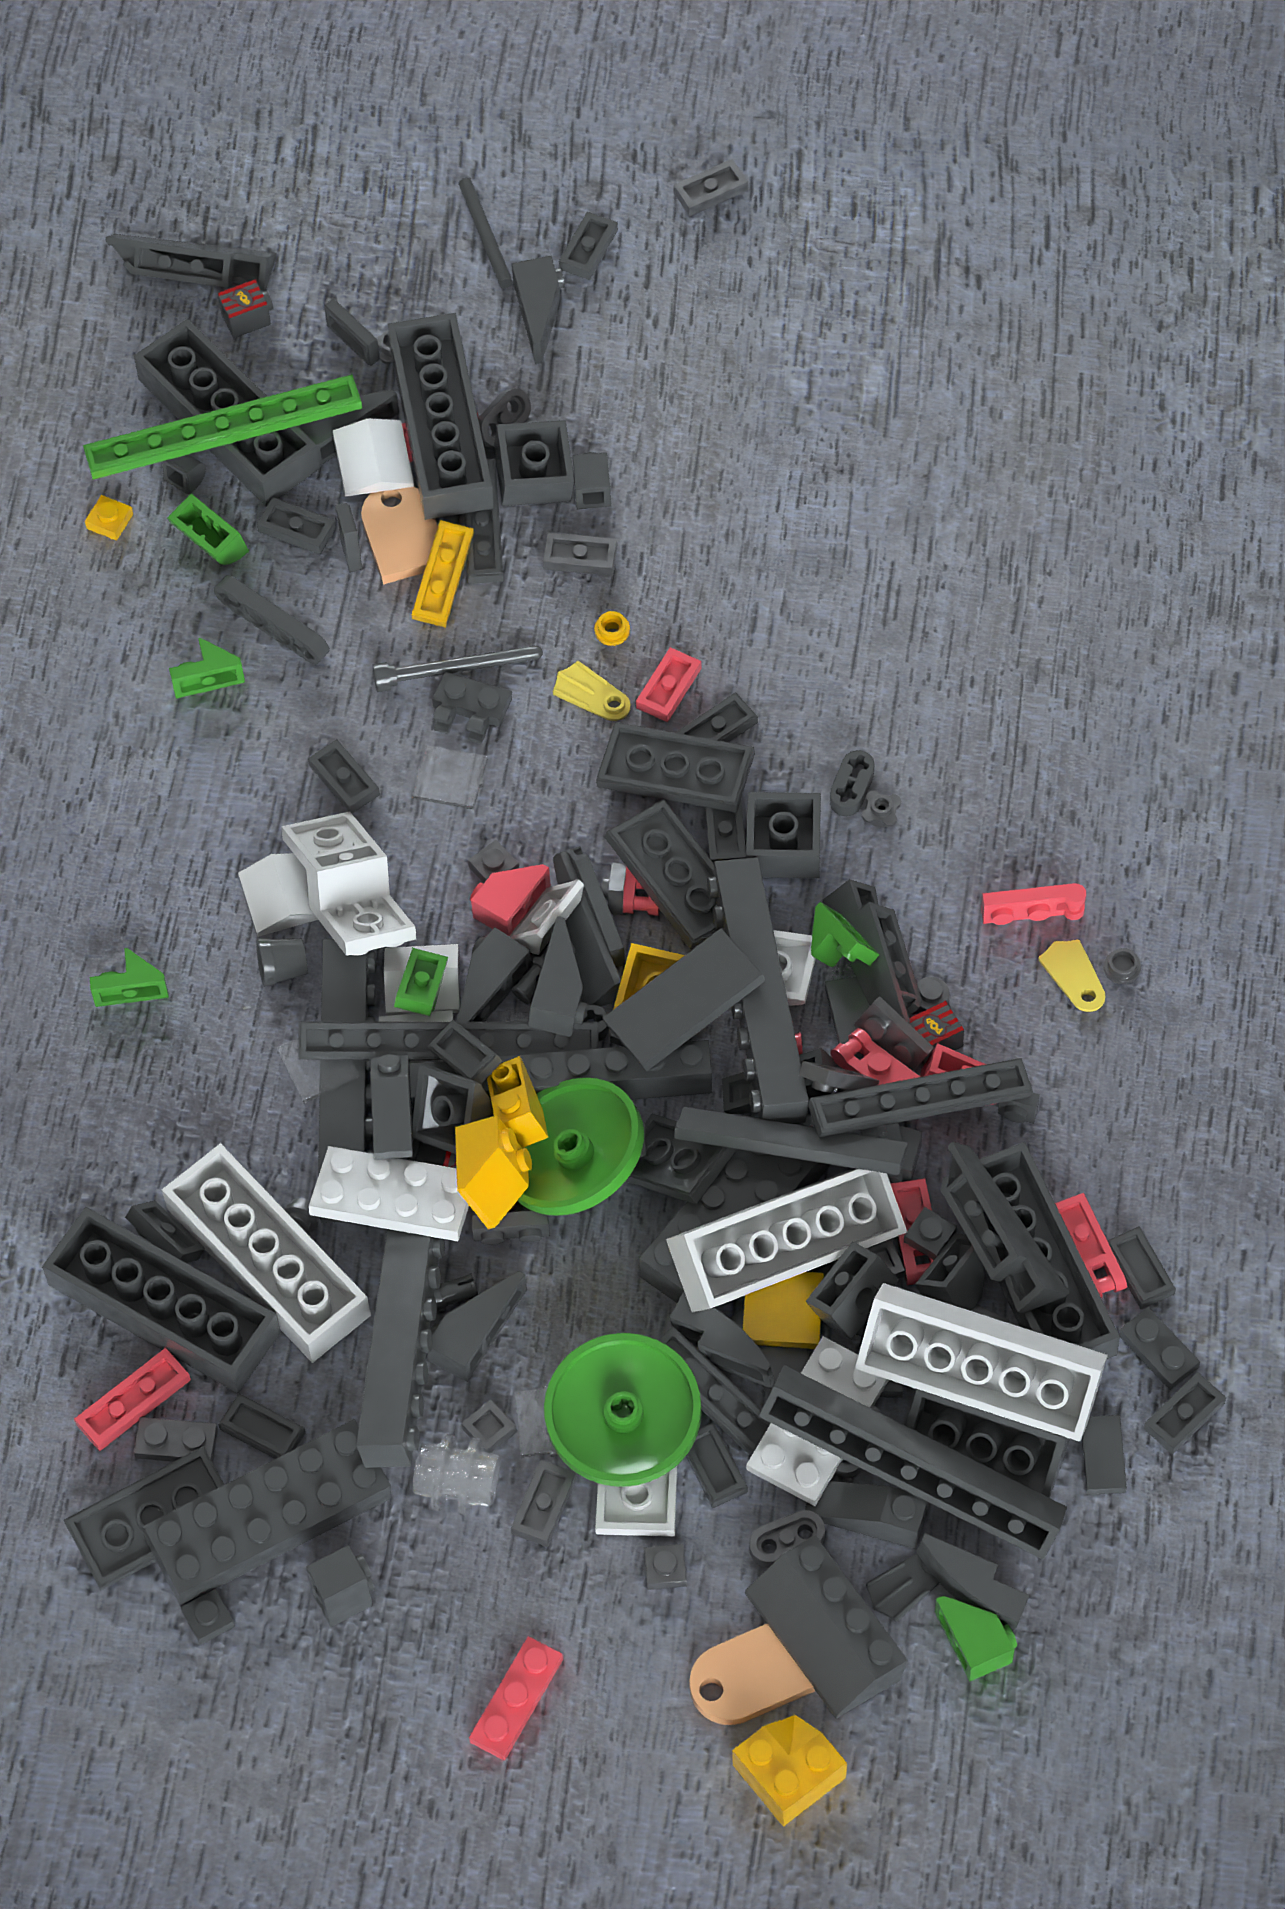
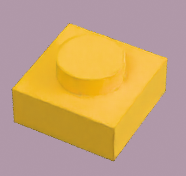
M101 495L85 519L86 529L117 541L133 516L132 507Z

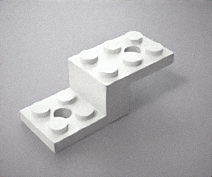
M350 811L281 826L283 841L306 868L309 908L346 956L363 955L369 950L381 947H398L404 942L416 940L415 925L390 896L386 854Z

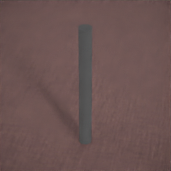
M463 178L459 181V187L501 288H507L512 285L513 281L470 178Z

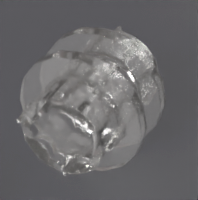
M445 1433L441 1444H421L415 1464L413 1492L431 1497L432 1510L436 1511L443 1510L447 1499L458 1500L459 1515L469 1516L473 1505L492 1506L498 1487L501 1458L499 1455L483 1452L482 1439L478 1438L471 1439L467 1450L456 1449L455 1434Z

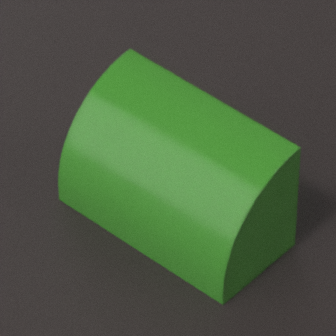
M192 493L167 517L173 526L222 565L232 564L249 552L241 534Z

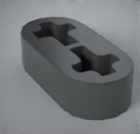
M855 750L844 757L830 791L831 809L836 814L852 816L861 809L874 778L875 763L869 753ZM858 764L864 765V769L859 771L857 778L852 777L853 768H856ZM848 788L852 789V798H849L846 803L841 802L840 798L846 795Z

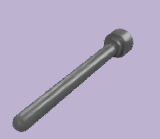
M535 645L395 668L394 664L388 665L387 662L372 664L376 691H389L391 686H397L400 681L443 675L445 672L456 673L537 660L542 657L543 650L540 646Z

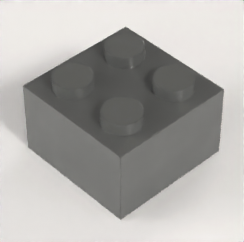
M566 420L498 424L496 426L494 451L502 506L570 502L575 481Z
M748 792L746 858L758 857L762 877H820L821 793Z

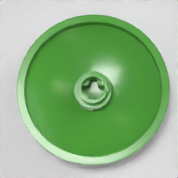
M576 1078L562 1081L558 1086L542 1090L537 1093V1097L543 1109L549 1138L524 1147L530 1153L532 1170L528 1171L529 1187L517 1201L527 1209L545 1215H568L581 1212L611 1196L633 1172L643 1148V1121L637 1107L621 1088L605 1080Z
M616 1333L592 1339L577 1347L564 1358L553 1373L548 1384L544 1401V1416L547 1432L554 1449L573 1471L599 1484L627 1487L658 1479L675 1468L684 1459L693 1446L700 1428L701 1399L693 1372L683 1358L672 1348L648 1336Z

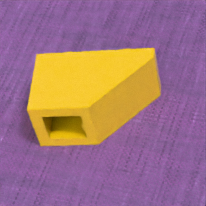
M518 1056L501 1063L487 1078L494 1116L498 1115L504 1125L514 1131L516 1140L522 1148L549 1138L542 1106L522 1059Z

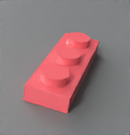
M164 1348L74 1418L75 1423L93 1445L101 1451L136 1424L140 1417H145L191 1381L190 1375L167 1348Z
M528 1636L469 1736L470 1743L505 1761L562 1663L563 1654Z

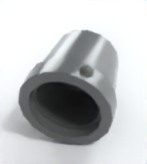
M263 938L256 940L259 972L264 987L307 975V958L302 938Z

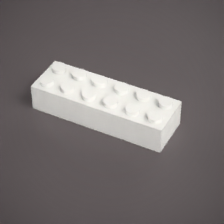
M221 1143L162 1189L167 1210L205 1248L254 1302L277 1315L281 1331L312 1363L371 1316L368 1297Z
M853 1168L667 1238L666 1241L691 1311L696 1312L711 1309L835 1261L841 1257L852 1242L868 1248L905 1234L907 1229L887 1173Z
M883 1283L872 1304L855 1369L1080 1442L1088 1424L1108 1355Z

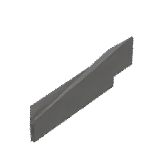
M124 234L106 236V243L113 246L125 262L123 265L130 274L225 288L231 287L232 282L244 284L256 280L260 290L265 291L277 256L275 252Z
M579 846L557 853L553 857L558 885L575 880H580L584 884L581 901L565 922L569 929L571 943L576 948L574 955L583 985L581 1002H585L587 1005L602 1007L615 1003L621 982L616 968L625 965V953L623 943L590 858L586 853L583 854Z
M849 879L824 898L822 903L842 914L879 954L871 966L859 959H856L854 962L849 961L869 1005L880 996L909 1023L911 1021L909 1017L920 1007L922 999L895 911L878 904L874 886Z
M952 1141L948 1145V1151L953 1155L949 1177H943L941 1192L990 1278L999 1282L1005 1279L1015 1308L1019 1313H1025L1066 1297L1069 1294L1068 1289L970 1146Z

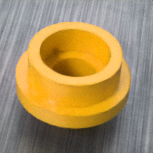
M606 612L595 623V636L605 645H619L626 641L630 634L629 622L619 612ZM609 629H616V630H618V631H616V632H608L607 630H609Z

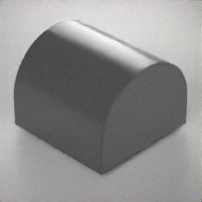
M189 454L162 461L163 480L186 494L190 495L193 493L205 476V464Z

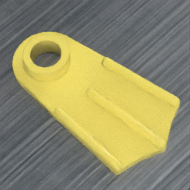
M576 661L570 667L558 671L556 684L553 689L554 696L610 721L622 720L629 714L631 709L629 698L580 661ZM612 701H617L620 703V705L615 708L610 707L608 704Z
M1080 940L1054 941L1039 956V962L1076 1008L1085 1012H1093L1101 1008L1105 1002V991ZM1091 995L1095 999L1091 1002H1086L1082 997Z

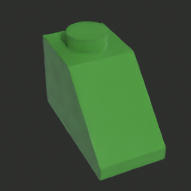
M946 1596L936 1599L935 1614L969 1682L1013 1663L1014 1648L1017 1647V1641L1008 1624L1002 1626L997 1614Z

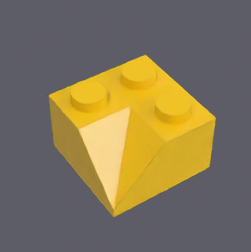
M797 1715L763 1726L732 1750L733 1767L783 1827L846 1778L847 1762L822 1732Z

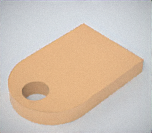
M408 487L370 493L362 506V523L383 585L423 574L438 525L435 518L425 520L419 489ZM391 497L401 500L394 507H388L383 504L386 499Z
M767 1623L708 1649L696 1660L690 1673V1694L695 1707L707 1719L722 1725L742 1724L815 1692L812 1684ZM714 1683L719 1685L723 1690L722 1696L715 1701L705 1700L701 1696L700 1691L706 1684Z

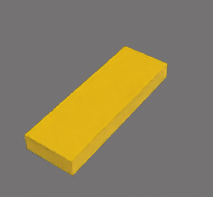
M443 520L439 521L412 611V619L446 628L474 534V528Z

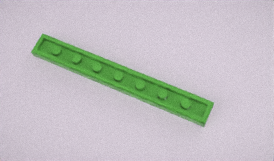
M351 374L85 444L83 448L92 479L94 480L362 409V402Z

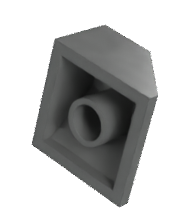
M425 1064L420 1065L412 1121V1139L456 1154L455 1127L493 1117L491 1100L478 1082Z

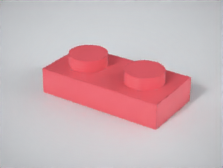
M670 647L637 698L636 708L668 723L702 669L701 661Z

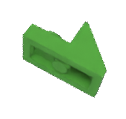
M198 638L202 661L184 662L179 666L169 668L176 699L245 683L240 658L202 638Z
M822 902L818 903L815 907L811 955L830 967H834L842 956L851 962L859 959L871 966L879 956L876 950L842 914Z
M124 948L126 972L109 971L99 976L90 977V988L95 1007L169 998L164 974L128 948Z
M412 948L396 995L394 1007L430 1016L436 1006L448 957Z

